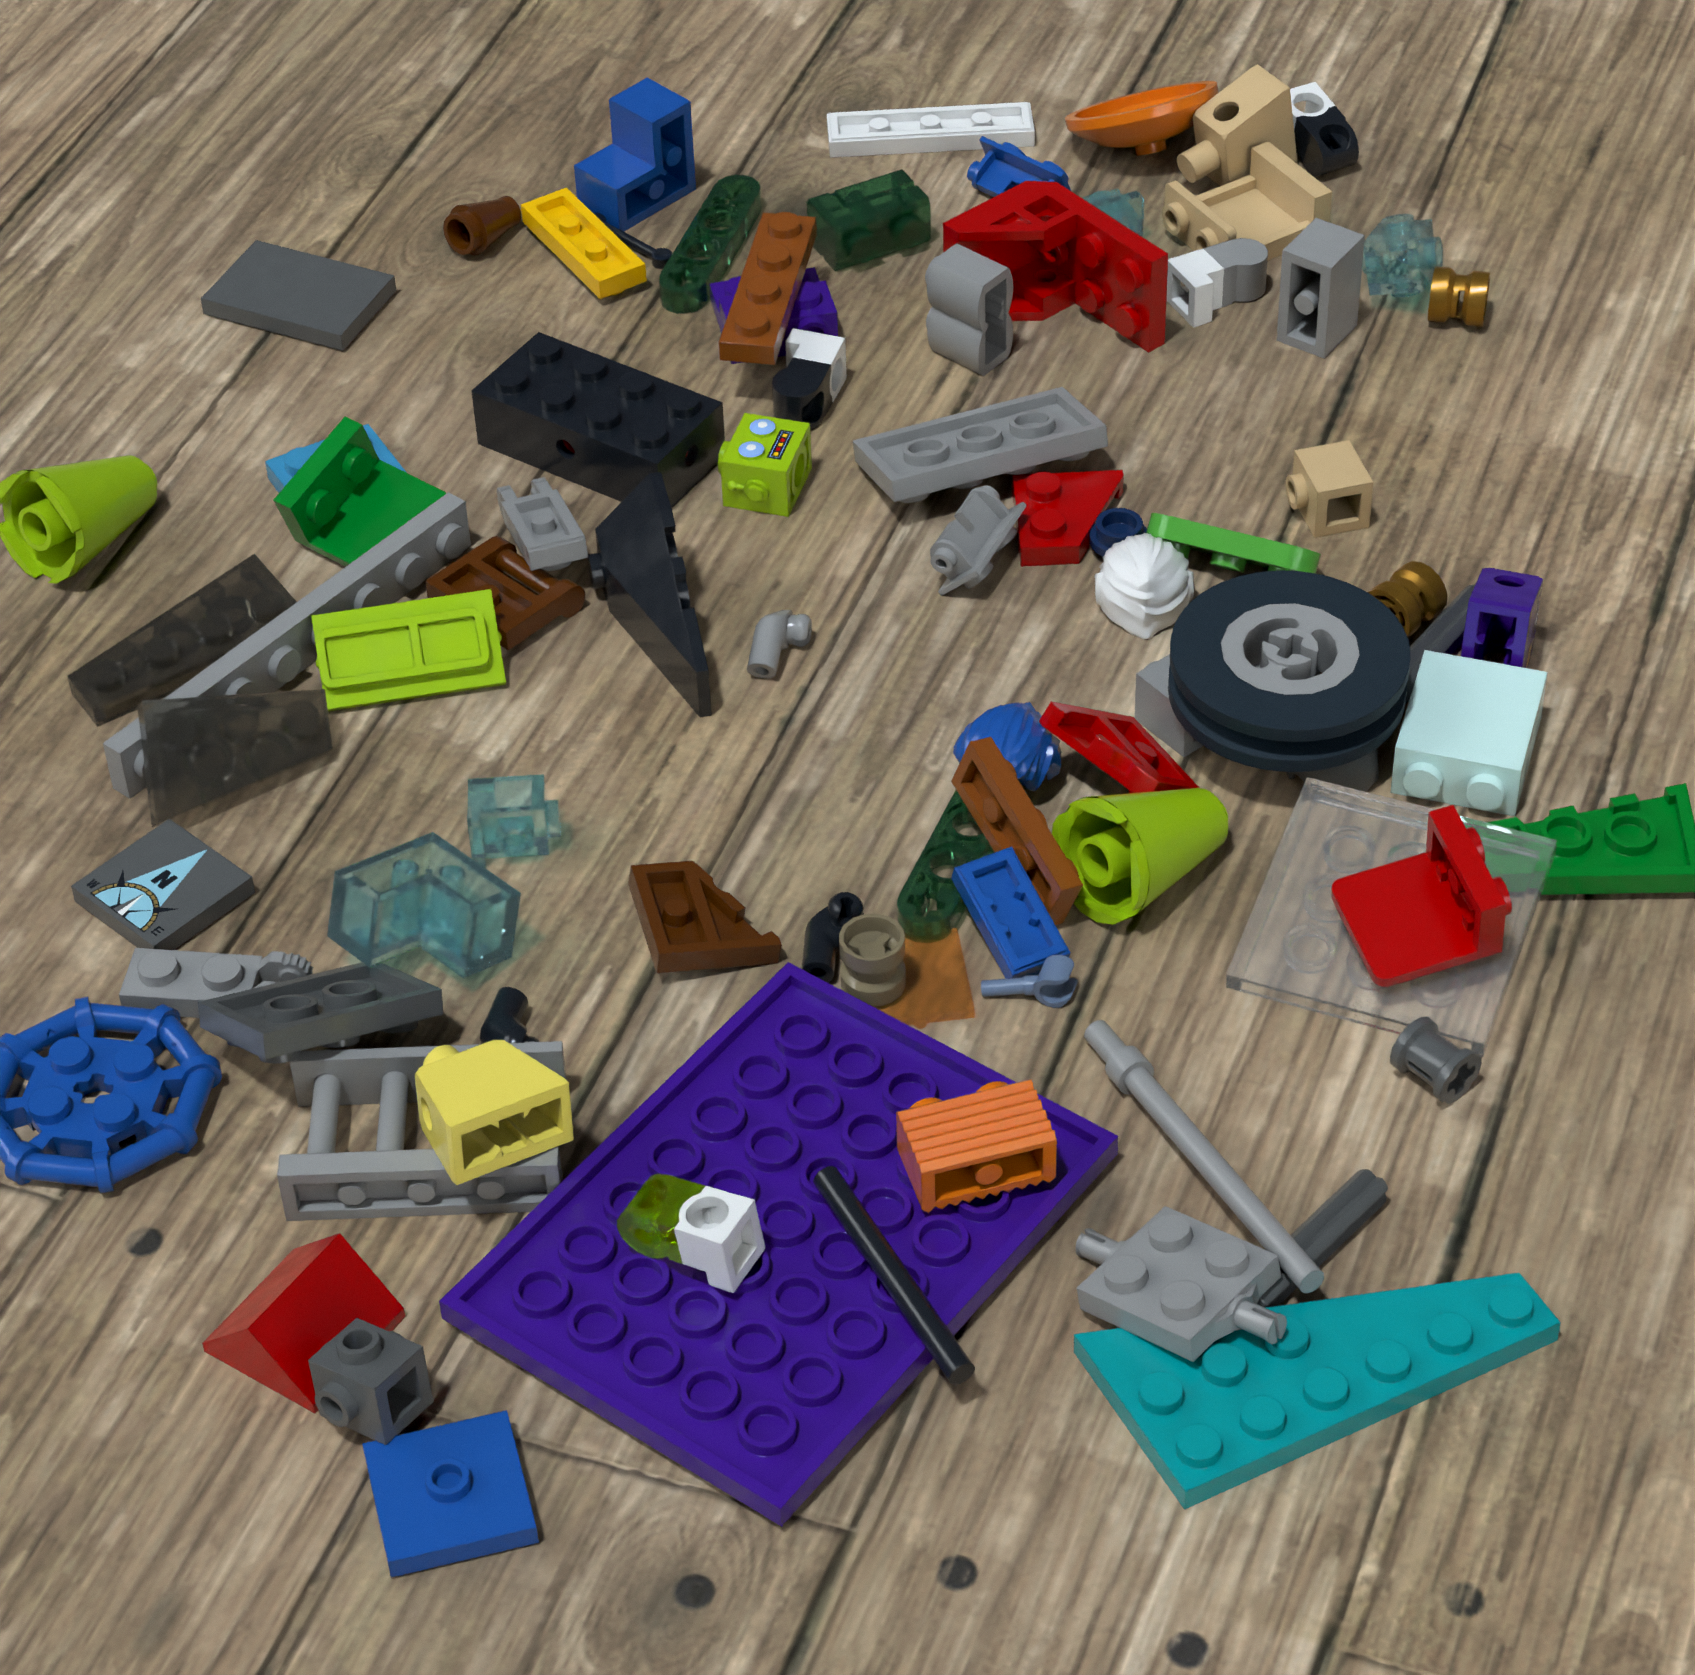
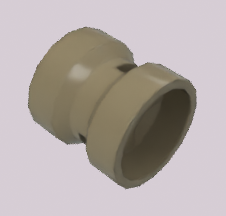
M863 914L849 920L843 925L839 933L840 958L843 961L840 966L842 991L873 1007L894 1002L902 995L906 988L905 963L902 960L905 956L903 928L891 917L881 914Z

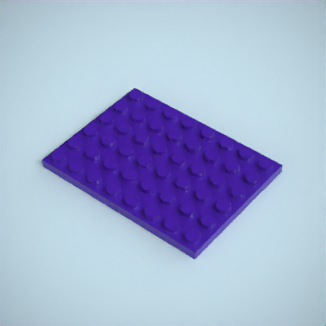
M788 962L439 1300L441 1316L446 1322L782 1527L933 1359L814 1185L813 1181L816 1174L828 1166H835L954 1336L1117 1156L1118 1136L1037 1093L1043 1109L1046 1110L1047 1119L1051 1122L1052 1130H1055L1057 1139L1056 1177L1050 1183L1042 1180L1037 1186L1029 1183L1024 1189L1015 1187L1010 1193L1002 1190L997 1196L989 1193L984 1199L975 1197L970 1203L962 1200L957 1206L949 1203L943 1209L935 1207L929 1213L923 1211L897 1150L896 1112L909 1109L914 1103L925 1098L933 1097L947 1100L975 1093L979 1088L991 1082L1001 1081L1007 1084L1016 1082ZM705 1186L751 1198L756 1203L765 1250L734 1293L710 1286L705 1271L682 1263L674 1228L679 1223V1211L689 1198L701 1193Z

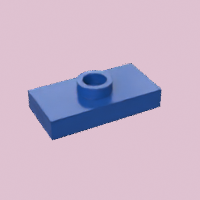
M1012 846L954 868L951 879L1005 979L1038 975L1047 957L1052 955L1070 956L1071 952Z

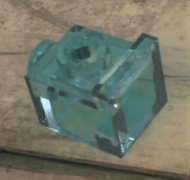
M544 774L468 779L467 825L473 868H485L487 858L549 855V838L561 837L559 800H547Z

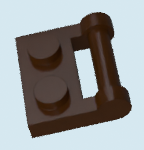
M494 536L425 581L428 598L491 589L497 628L502 636L500 646L508 651L560 615L564 618L574 616L581 609L585 601V590L570 579L559 580L542 569L531 571L525 559L517 554L515 545L501 536ZM503 573H505V574H507L508 576L512 577L513 579H515L516 581L520 582L521 584H523L524 586H526L527 588L531 589L532 591H534L535 593H537V594H539V595L534 594L533 592H531L530 590L526 589L525 587H523V586L520 585L519 583L515 582V581L512 580L511 578L507 577V576L504 575Z

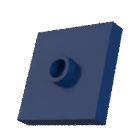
M507 1410L397 1435L387 1445L376 1440L362 1443L391 1578L539 1543L537 1527Z

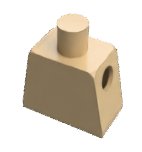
M1258 64L1253 66L1195 111L1193 125L1196 145L1177 156L1179 170L1186 180L1194 183L1204 176H1208L1219 186L1250 175L1251 148L1268 141L1297 163L1290 87Z

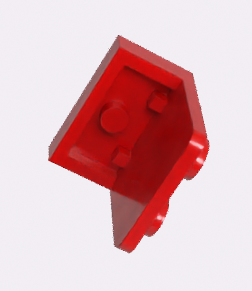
M1454 805L1428 812L1425 853L1339 878L1333 882L1331 888V898L1372 981L1378 986H1393L1502 952L1505 917L1512 912L1509 891L1500 876L1492 878L1485 865L1484 847L1478 832L1474 827H1465Z

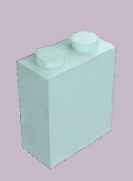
M1424 650L1395 746L1390 793L1515 816L1541 721L1548 672Z

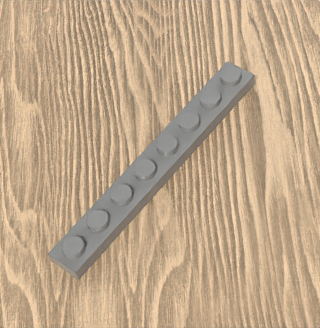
M448 492L103 743L113 789L129 799L313 664L317 659L311 615L395 603L450 561L460 556L466 549L471 547L466 502Z

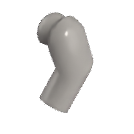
M780 610L761 618L755 626L747 665L748 673L758 678H773L776 676L781 650L788 648L789 644L803 647L810 642L812 633V620L806 614L793 615L792 610Z

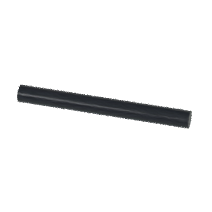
M828 1166L820 1170L814 1177V1185L946 1378L953 1385L967 1381L973 1375L975 1366L842 1174L835 1166Z

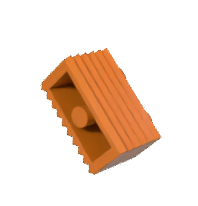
M1031 1079L1012 1084L1001 1081L991 1082L979 1088L975 1093L947 1100L933 1097L925 1098L914 1103L909 1109L896 1112L897 1150L923 1211L929 1213L935 1207L943 1209L949 1203L957 1206L962 1200L970 1203L975 1197L984 1199L989 1193L997 1196L1002 1190L1010 1193L1015 1187L1024 1189L1029 1183L1037 1186L1042 1180L1050 1183L1056 1177L1057 1139L1055 1130H1052L1051 1122L1047 1119L1046 1110L1043 1109L1041 1100L1038 1099L1037 1090L1034 1089Z

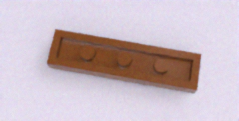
M790 212L762 214L719 340L720 360L775 365L817 236L816 217L798 216Z

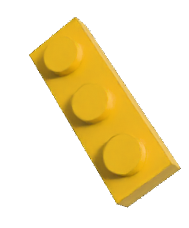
M567 187L521 204L522 222L599 299L620 294L628 288L647 281L645 263Z

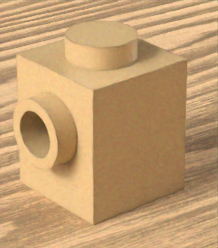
M1350 440L1294 450L1293 475L1286 477V494L1293 510L1299 509L1313 537L1369 528L1373 480Z

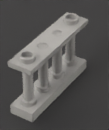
M562 1041L510 1043L567 1080ZM481 1044L451 1046L462 1052ZM438 1046L300 1051L301 1056L291 1061L290 1067L298 1107L312 1106L307 1154L279 1155L277 1178L286 1221L531 1212L563 1181L559 1146L456 1185L450 1179L434 1149L404 1150L407 1103L417 1102L415 1073L423 1066L428 1053ZM380 1104L376 1151L335 1153L339 1105Z

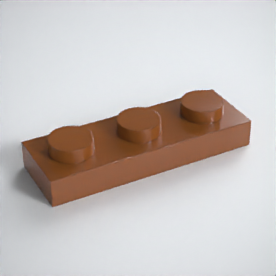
M992 737L969 742L951 780L952 784L993 851L998 852L1012 846L1054 924H1062L1083 886L1074 863L1069 858H1066L1048 829L1044 815L1039 809L1035 808L1018 781L1013 765L1003 757Z

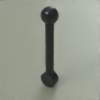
M594 213L623 243L651 258L652 265L655 268L667 269L672 266L673 254L671 250L667 248L655 249L609 224L603 214Z

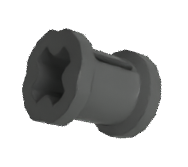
M1420 1017L1411 1022L1398 1036L1391 1050L1390 1064L1401 1073L1411 1071L1433 1087V1095L1437 1099L1451 1104L1461 1098L1477 1078L1482 1065V1057L1468 1048L1461 1050L1439 1034L1438 1025L1429 1017Z

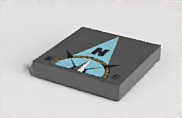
M171 819L163 822L71 886L74 900L77 904L137 948L175 950L255 893L252 876Z

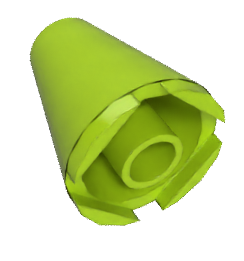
M132 455L18 471L0 483V505L3 504L5 519L4 522L0 523V537L10 556L25 573L33 578L44 574L51 578L48 583L57 584L74 576L155 504L157 499L156 476L147 464Z
M1203 788L1083 797L1070 803L1067 811L1059 814L1052 826L1053 837L1066 858H1069L1074 863L1079 878L1083 883L1078 894L1079 897L1076 898L1073 904L1080 912L1095 922L1114 925L1137 915L1222 846L1228 835V814L1222 802L1212 792Z

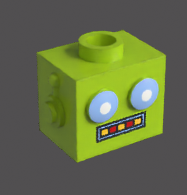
M744 413L731 441L725 440L719 451L718 472L721 474L723 506L789 517L812 469L810 423Z

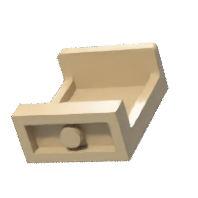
M1268 141L1251 148L1250 175L1197 196L1176 180L1165 185L1162 219L1164 227L1169 233L1176 236L1193 251L1232 239L1247 238L1259 241L1265 245L1268 250V261L1282 255V250L1315 218L1330 222L1332 191Z

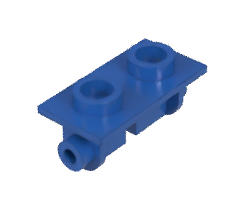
M984 136L979 141L985 156L981 162L974 161L967 172V178L969 181H972L974 189L993 197L1024 181L1058 182L1071 191L1067 174L1051 161L1041 163L1026 156L1018 147L1011 143L1003 142L1001 145Z

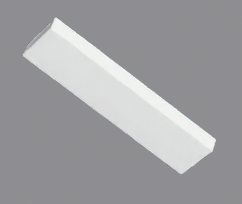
M1028 102L835 112L827 114L830 158L983 149L979 141L982 136L1001 145L1003 142H1008L1016 147L1035 146L1031 105Z

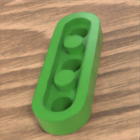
M1151 513L1146 533L1151 534L1153 537L1162 538L1163 542H1171L1173 547L1178 552L1183 553L1186 559H1188L1190 549L1212 554L1209 563L1211 565L1244 573L1246 563L1266 567L1268 568L1267 571H1301L1316 574L1321 556L1320 553L1298 546L1158 513Z

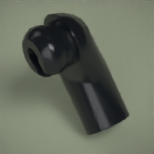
M849 892L835 894L829 900L828 906L819 911L808 922L805 931L802 969L827 983L833 979L836 954L840 951L839 933L845 923L854 917L864 914L863 902L858 896Z
M502 987L499 989L480 1030L481 1044L492 1040H505L508 1043L540 1042L537 1038L527 1035V1028L520 1023L528 1006V999L520 990L512 987Z

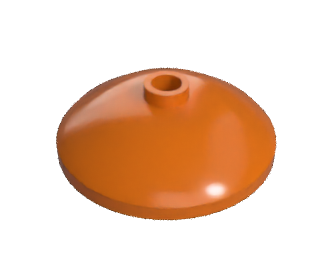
M1215 81L1189 82L1117 97L1082 108L1065 117L1066 126L1077 137L1104 147H1135L1136 155L1138 156L1156 153L1167 149L1165 139L1174 137L1193 126L1195 111L1219 93L1218 85Z

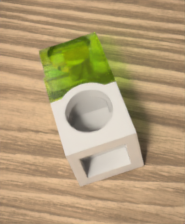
M651 1175L617 1219V1229L621 1237L638 1253L656 1259L667 1256L669 1260L705 1271L710 1286L732 1293L735 1292L765 1250L754 1199L670 1175Z

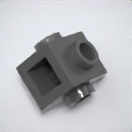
M359 1318L353 1320L308 1360L315 1390V1403L320 1416L335 1426L347 1427L384 1445H387L434 1402L423 1346L405 1339L394 1331H386Z

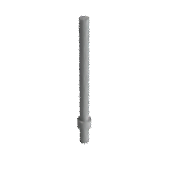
M1097 1020L1091 1023L1085 1030L1084 1037L1106 1063L1105 1072L1122 1093L1134 1095L1264 1249L1278 1255L1281 1269L1303 1293H1310L1316 1290L1324 1280V1273L1153 1077L1154 1068L1138 1048L1126 1046L1104 1020Z

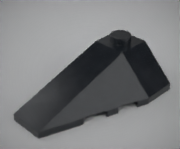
M661 472L650 473L595 528L597 553L588 554L587 558L592 588L604 589L610 613L700 718L712 716L709 670L695 608L690 607L683 556L678 557L673 535V532H676V525Z

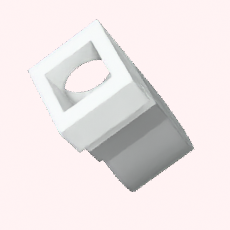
M1238 238L1168 259L1167 302L1194 328L1212 322L1213 310L1228 306L1234 301L1248 302L1262 297L1266 291L1267 248L1259 241Z

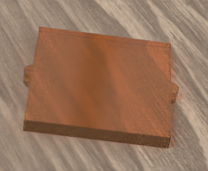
M957 928L910 933V931L903 929L905 935V956L902 960L905 963L906 988L902 995L894 1002L875 1008L907 1025H914L918 1029L925 1028L927 1023L974 1018V1006Z

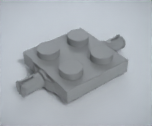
M1164 1206L1126 1241L1117 1242L1097 1233L1091 1228L1085 1229V1234L1081 1233L1077 1239L1076 1254L1079 1257L1087 1258L1101 1265L1076 1288L1080 1309L1194 1362L1215 1340L1232 1333L1234 1330L1242 1329L1266 1340L1270 1344H1276L1277 1338L1281 1339L1285 1333L1287 1326L1286 1316L1257 1304L1259 1298L1281 1278L1279 1257L1272 1252L1167 1206Z

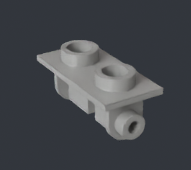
M982 486L970 491L965 501L955 513L954 517L956 519L948 523L930 549L932 567L947 576V579L938 591L941 596L962 584L967 589H970L980 583L991 572L994 565L990 559L994 553L1005 547L1017 533L1013 525L1027 506L1024 502L1008 510L1000 501L999 493L993 487Z

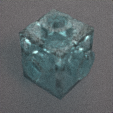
M1411 214L1391 215L1383 218L1381 223H1378L1364 241L1362 270L1367 275L1370 296L1391 294L1393 297H1408L1419 294L1431 282L1435 266L1442 267L1443 245L1439 236L1434 237L1432 219L1414 220V216Z

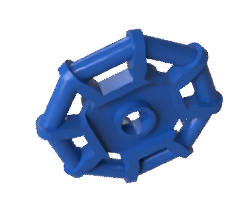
M87 996L75 999V1006L16 1035L3 1034L0 1037V1160L5 1165L6 1177L20 1185L27 1184L31 1180L98 1187L101 1194L114 1191V1184L176 1152L187 1154L198 1142L196 1129L210 1092L222 1079L220 1062L214 1056L206 1054L180 1022L178 1010L165 1004L159 1005L155 1009L90 1003ZM96 1030L138 1035L133 1041L98 1038ZM50 1048L48 1056L43 1058L38 1054L39 1052ZM167 1048L180 1066L162 1070L156 1063L155 1058ZM16 1074L29 1081L22 1097L6 1098ZM98 1091L109 1093L107 1095H99L94 1103L87 1104L84 1102V1097L90 1093ZM179 1097L174 1112L169 1113L167 1116L163 1115L162 1113L168 1098ZM29 1125L32 1131L36 1129L39 1134L31 1141L26 1142L21 1141L13 1129ZM135 1134L137 1142L121 1150L119 1142Z

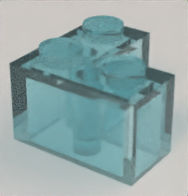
M431 832L334 872L327 937L370 968L420 947L464 979L512 958L521 893L443 838Z

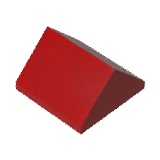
M338 1233L293 1249L202 1344L204 1352L315 1414L318 1408L315 1403V1390L308 1360L356 1318L386 1331H393L405 1318L404 1307L346 1239Z

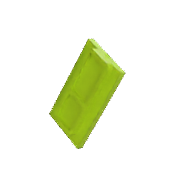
M491 589L311 615L317 652L316 667L320 671L326 712L506 685L500 647L502 636L497 628Z

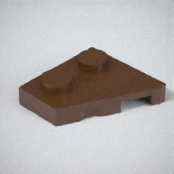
M694 861L631 865L628 885L656 973L776 964L779 962L782 946L780 938L772 931L760 935L744 920L746 907L730 893L716 887L713 878Z

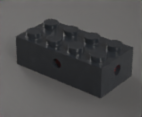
M540 332L535 334L471 390L479 445L620 502L648 474L661 472L672 508L718 464L719 451L722 443L725 441L723 402Z

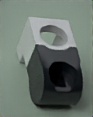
M1312 82L1290 89L1296 152L1299 154L1307 172L1312 176H1320L1357 163L1359 146L1355 132L1346 121V117L1318 84ZM1306 101L1305 112L1298 110L1294 104Z
M793 328L785 342L787 368L778 371L772 381L773 413L775 418L810 423V430H812L822 422L847 378L845 338Z

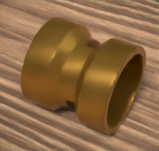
M1435 266L1429 298L1428 321L1445 323L1450 318L1462 319L1468 326L1483 327L1488 300L1490 272L1474 270L1468 275L1456 274L1452 268ZM1461 291H1464L1463 303L1459 302Z
M1417 561L1404 564L1393 573L1390 581L1382 582L1368 592L1381 601L1398 618L1407 637L1417 631L1421 622L1431 620L1443 611L1447 605L1448 598L1445 584L1440 576L1430 566Z

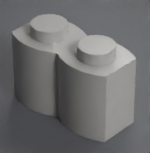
M956 243L941 255L935 257L926 270L927 296L932 306L926 318L928 342L932 351L985 376L1005 361L1010 354L1013 340V324L1008 312L1013 297V278L1008 267Z

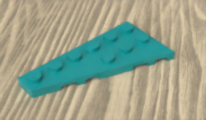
M1512 1273L1266 1307V1309L1275 1313L1283 1314L1287 1319L1285 1333L1281 1339L1277 1338L1276 1344H1270L1266 1340L1242 1329L1234 1330L1232 1333L1215 1340L1194 1362L1122 1328L1074 1334L1073 1352L1185 1510L1558 1341L1561 1322L1520 1273Z

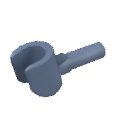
M1052 955L1044 961L1039 975H1027L1022 978L982 980V996L1035 995L1042 1004L1048 1007H1062L1070 1000L1078 982L1075 978H1069L1074 968V962L1067 956Z

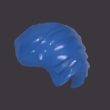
M1017 702L991 708L968 724L958 737L954 745L953 754L960 763L969 742L992 737L1003 757L1013 765L1018 781L1026 789L1036 791L1042 784L1045 776H1047L1049 781L1059 774L1062 751L1059 747L1060 740L1039 723L1042 716L1034 709L1030 702Z

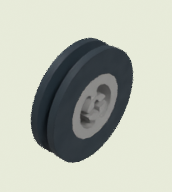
M1266 571L1238 576L1202 592L1184 608L1177 618L1170 641L1169 701L1178 721L1195 740L1209 750L1231 761L1254 768L1279 772H1310L1338 767L1353 762L1378 748L1390 737L1400 723L1406 703L1407 681L1411 660L1409 640L1403 626L1389 608L1368 592L1342 580L1301 571Z

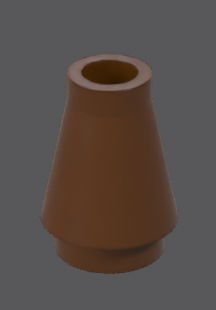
M510 196L457 205L451 210L450 215L444 221L443 230L445 238L455 252L462 255H479L506 231L520 223L521 210L517 202Z

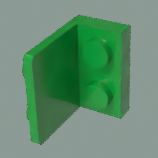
M345 416L273 501L296 542L346 567L443 497L446 492L379 460L363 425Z

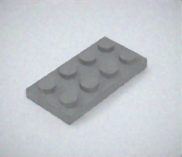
M1063 387L853 440L855 462L894 502L900 501L904 503L922 501L932 492L951 487L958 489L972 488L981 484L985 478L1004 473L1011 475L1029 473L1036 468V465L1058 459L1063 461L1079 460L1086 457L1089 451L1108 446L1106 425Z

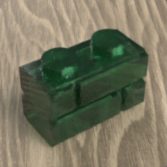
M903 169L835 190L831 194L825 193L806 201L807 216L816 217L817 236L813 247L820 255L824 256V260L834 271L866 263L872 259L906 248H912L931 239L929 197L918 185L914 186V181Z

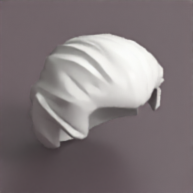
M1148 533L1127 536L1125 540L1114 543L1103 556L1104 562L1100 565V573H1096L1094 576L1097 605L1101 606L1102 611L1112 622L1122 627L1131 635L1142 639H1151L1158 631L1176 623L1181 612L1194 597V573L1188 569L1189 561L1184 558V554L1178 552L1171 542H1163L1162 538L1153 537Z

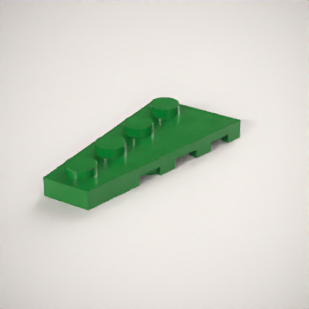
M1686 783L1665 787L1662 797L1639 801L1636 794L1633 793L1610 798L1607 808L1578 813L1573 805L1549 810V816L1541 821L1524 824L1517 817L1466 827H1474L1478 832L1484 847L1485 865L1492 878L1500 876L1503 879L1509 895L1695 892V822Z

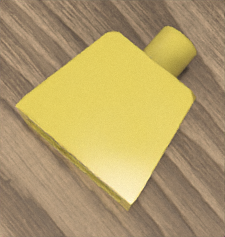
M492 1040L459 1052L451 1045L438 1046L428 1053L423 1066L415 1073L419 1121L422 1131L450 1179L456 1185L574 1140L569 1082L505 1040Z

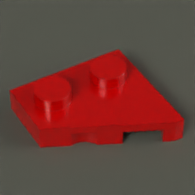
M1123 470L1062 473L1037 472L1034 474L1012 475L1014 506L1021 502L1027 505L1016 521L1020 566L1079 564L1089 549L1090 530L1096 523L1097 517L1107 510L1113 498L1120 499L1123 494Z
M1051 701L1039 720V723L1044 728L1125 786L1129 793L1200 788L1132 716Z

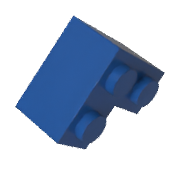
M649 78L643 79L609 99L612 144L574 165L577 198L590 211L603 214L609 224L622 231L628 230L696 190L691 102Z

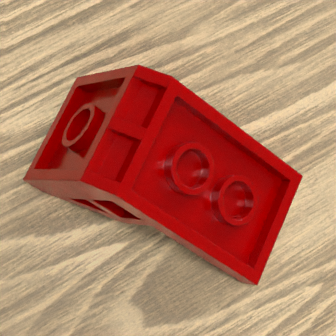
M1024 181L943 223V252L957 243L1010 269L1013 278V297L1008 314L1012 321H1043L1077 304L1084 311L1092 314L1148 353L1165 344L1168 253L1058 182Z

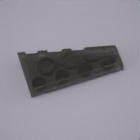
M253 554L69 674L67 677L71 694L97 727L167 697L297 603V601L261 560Z

